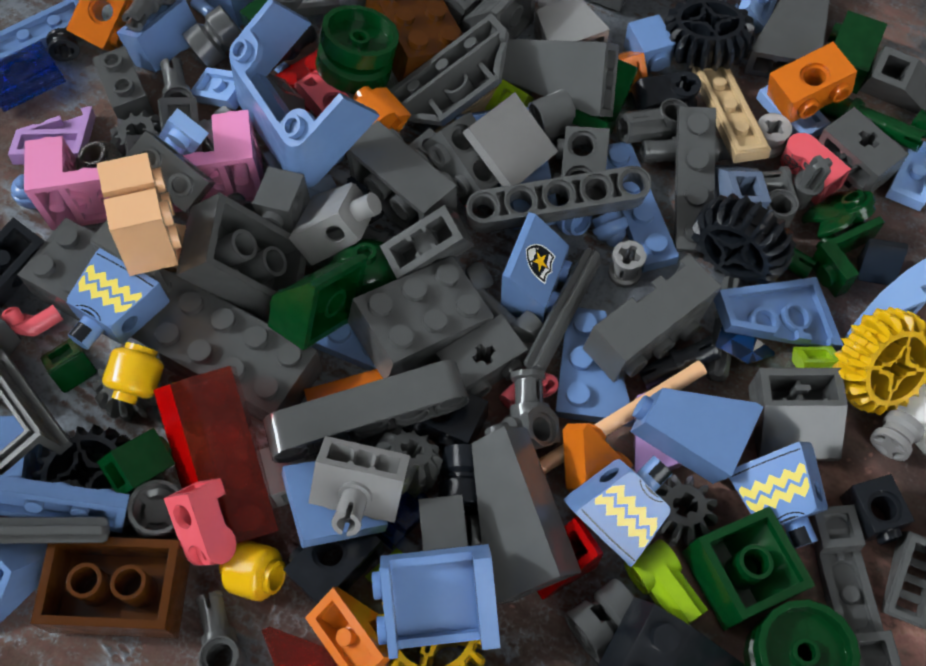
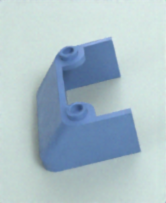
M268 0L230 47L229 58L236 96L242 110L249 111L254 128L283 170L304 174L307 188H310L320 182L380 115L377 111L341 93L333 99L317 119L304 109L297 108L291 111L288 109L266 76L308 29L311 22L276 0Z

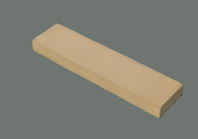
M692 67L691 72L699 76L701 80L700 93L706 106L716 108V127L733 163L768 159L771 148L730 68L719 67L715 72L711 68H704L702 71L700 67Z

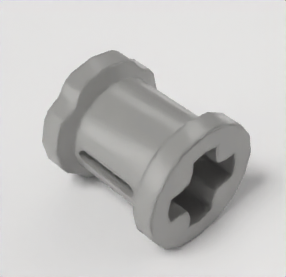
M632 240L620 242L614 247L612 253L613 261L610 263L608 270L609 278L614 284L626 288L638 283L642 274L641 268L644 266L647 257L644 247ZM631 251H634L633 258L630 257ZM621 271H624L623 277H620Z

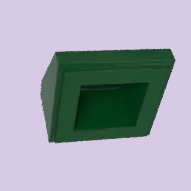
M71 339L66 340L40 358L50 377L64 393L72 390L97 372L81 346Z

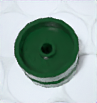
M343 5L331 9L324 16L315 63L318 74L328 85L351 94H355L364 86H369L371 89L385 87L389 82L399 40L396 25L386 15L372 8L360 5Z
M812 600L788 601L757 621L746 637L743 652L746 666H859L861 659L856 635L846 620L829 606Z

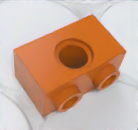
M79 0L66 30L103 50H115L123 44L116 32L125 26L126 22H123L122 15L128 10L133 0ZM111 4L113 8L112 17L105 21L102 17V9L105 5Z
M831 42L769 74L767 95L781 114L792 123L800 118L806 119L813 116L820 108L832 102L839 103L845 100L853 91L857 70L837 45Z

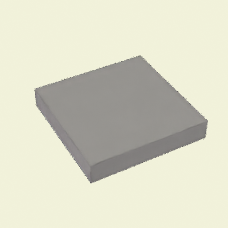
M515 92L462 132L502 186L520 184L558 152Z

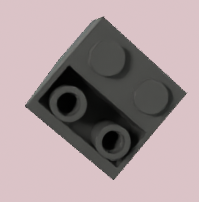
M759 368L748 386L750 402H756L763 406V410L754 427L757 458L802 441L811 442L817 461H839L841 459L848 409L844 380L838 372L842 368Z

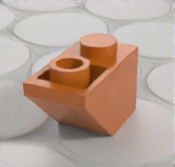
M568 423L563 429L565 485L570 493L614 460L620 459L631 469L633 467L631 460L624 454L615 451L605 441L606 435L604 432L591 423Z

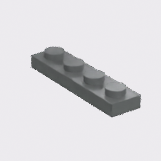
M680 106L677 110L674 245L677 252L701 253L695 249L697 243L691 238L694 234L692 227L702 208L709 204L711 200H714L716 108Z

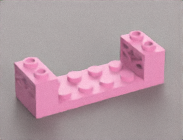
M228 111L226 113L213 114L211 118L214 151H199L183 155L216 182L201 201L218 193H222L225 196L240 193L245 197L246 201H253L264 173L262 154L249 111ZM63 136L43 137L41 139L25 141L24 191L50 229L55 230L65 218L81 226L104 223L107 220L104 199L109 197L104 198L102 194L98 169L81 168ZM173 204L174 212L182 211Z

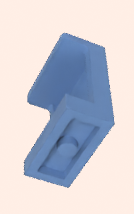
M489 544L383 555L380 557L379 571L372 572V589L374 600H383L384 616L376 617L379 645L387 644L389 659H397L399 650L404 648L475 640L481 641L482 650L501 648L493 563Z

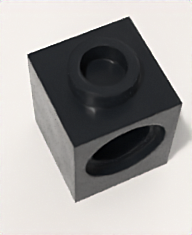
M892 474L852 485L839 497L843 505L855 506L865 542L876 539L879 545H884L896 541L904 536L901 530L915 521ZM871 505L878 507L883 512L885 520H881L873 514Z

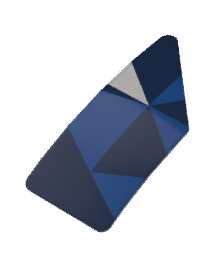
M723 325L715 344L717 348L747 364L775 355L772 349L757 338L725 332Z

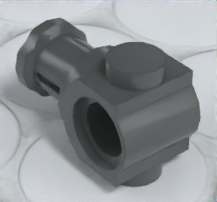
M519 369L511 372V381L514 382L515 404L509 407L510 414L502 420V423L507 422L509 426L527 427L535 450L554 447L557 443H560L559 418L550 408V405L543 402L542 381L546 379L545 371L541 369Z

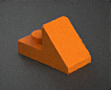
M332 587L305 617L338 666H385L390 660L388 648L385 644L379 645L378 636L375 632L377 630L376 617L378 613L339 587Z

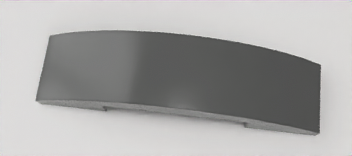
M831 506L826 511L812 515L811 524L818 539L817 542H814L815 555L827 606L846 620L856 635L861 655L859 666H902L892 631H884L861 553L866 543L855 506Z

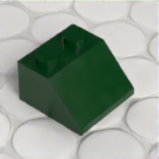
M361 253L326 265L312 274L305 275L301 280L285 289L278 290L272 295L270 301L268 327L304 351L347 324L352 299L360 295L368 257Z
M770 506L697 538L682 551L688 566L723 631L816 586Z

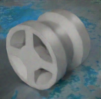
M765 114L760 117L758 124L771 148L769 158H774L781 155L784 151L786 142L792 134V125L781 114Z
M890 410L883 418V426L875 429L871 434L870 441L876 450L886 457L896 461H905L912 453V444L920 442L925 430L922 424L912 415L899 410Z

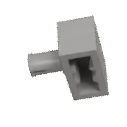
M325 436L315 461L309 504L336 510L331 523L334 531L340 535L343 533L346 522L350 523L346 536L356 535L361 529L363 516L395 523L410 455Z

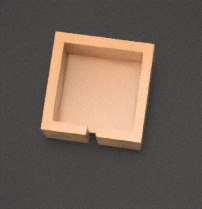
M148 153L96 163L104 198L109 197L104 199L109 231L129 276L178 265L175 249L182 248V243L177 225L174 224L173 216H175L170 194L166 189L161 167L153 169Z

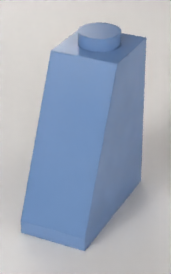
M662 388L650 397L647 395L643 396L638 402L632 414L636 421L630 432L714 484L732 477L763 410V406L756 402Z

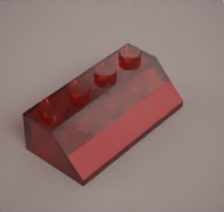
M227 366L154 389L153 391L171 447V453L176 463L175 467L182 489L199 481L221 478L226 494L217 498L226 526L235 535L236 544L279 531L281 520L276 503L270 494L259 451L260 448L236 366Z

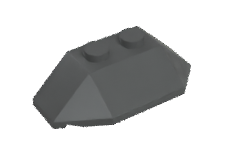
M492 13L390 89L391 93L410 112L411 116L407 122L444 126L501 84L509 33Z

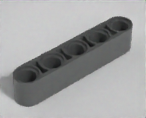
M626 166L479 190L468 198L466 203V220L474 231L488 233L523 227L528 212L536 214L545 223L630 210L643 203L651 188V177L642 167ZM623 183H636L640 188V193H628L624 189ZM591 187L597 188L603 193L604 198L600 200L590 199L586 195L585 190ZM559 193L566 198L567 203L563 206L552 205L548 200V196ZM522 199L530 205V209L525 212H517L511 208L510 204L514 200ZM480 205H486L493 210V214L484 219L477 217L473 210Z
M445 360L275 411L263 419V426L272 461L275 463H288L318 454L325 436L357 442L383 434L384 432L393 431L396 427H406L454 412L468 404L470 399L457 363L453 360Z

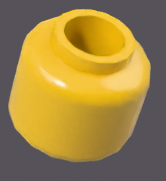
M126 342L124 347L113 349L102 377L103 385L114 390L111 398L136 405L138 398H152L155 395L153 390L157 389L164 369L163 362L157 358L158 351L130 342Z
M242 540L236 543V551L233 557L227 563L219 564L222 585L228 593L261 602L281 589L286 577V573L283 570L286 564L282 560L278 549L254 541Z

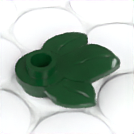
M858 189L837 192L828 196L824 203L816 204L809 208L802 216L801 221L803 224L821 222L817 233L818 238L821 239L847 228L852 223L868 219L876 210L874 205L876 199L871 191Z

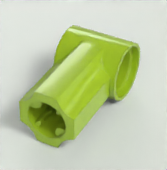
M658 539L647 546L632 567L624 562L628 576L643 594H649L656 605L688 625L708 611L707 607L681 573V563L665 541Z

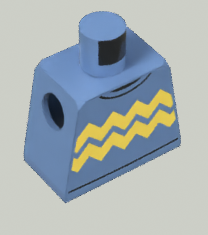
M99 248L67 297L66 303L80 319L68 333V337L86 350L92 346L102 333L117 343H125L159 313L170 300L158 281L144 273L129 276L122 260Z
M796 442L735 468L732 477H729L751 514L770 506L781 526H784L794 549L818 541L808 517L828 510V504L811 442Z
M654 455L637 473L622 460L617 459L568 494L563 500L585 524L632 567L671 512V507L656 491L673 473Z

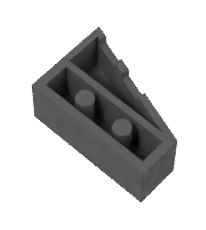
M690 254L680 260V266L676 273L668 280H665L660 275L651 282V286L655 290L638 301L633 297L593 327L583 349L613 382L626 374L630 377L635 376L647 365L649 359L654 356L657 359H661L675 346V342L680 339L686 342L701 329L702 326L699 324V321L722 286Z

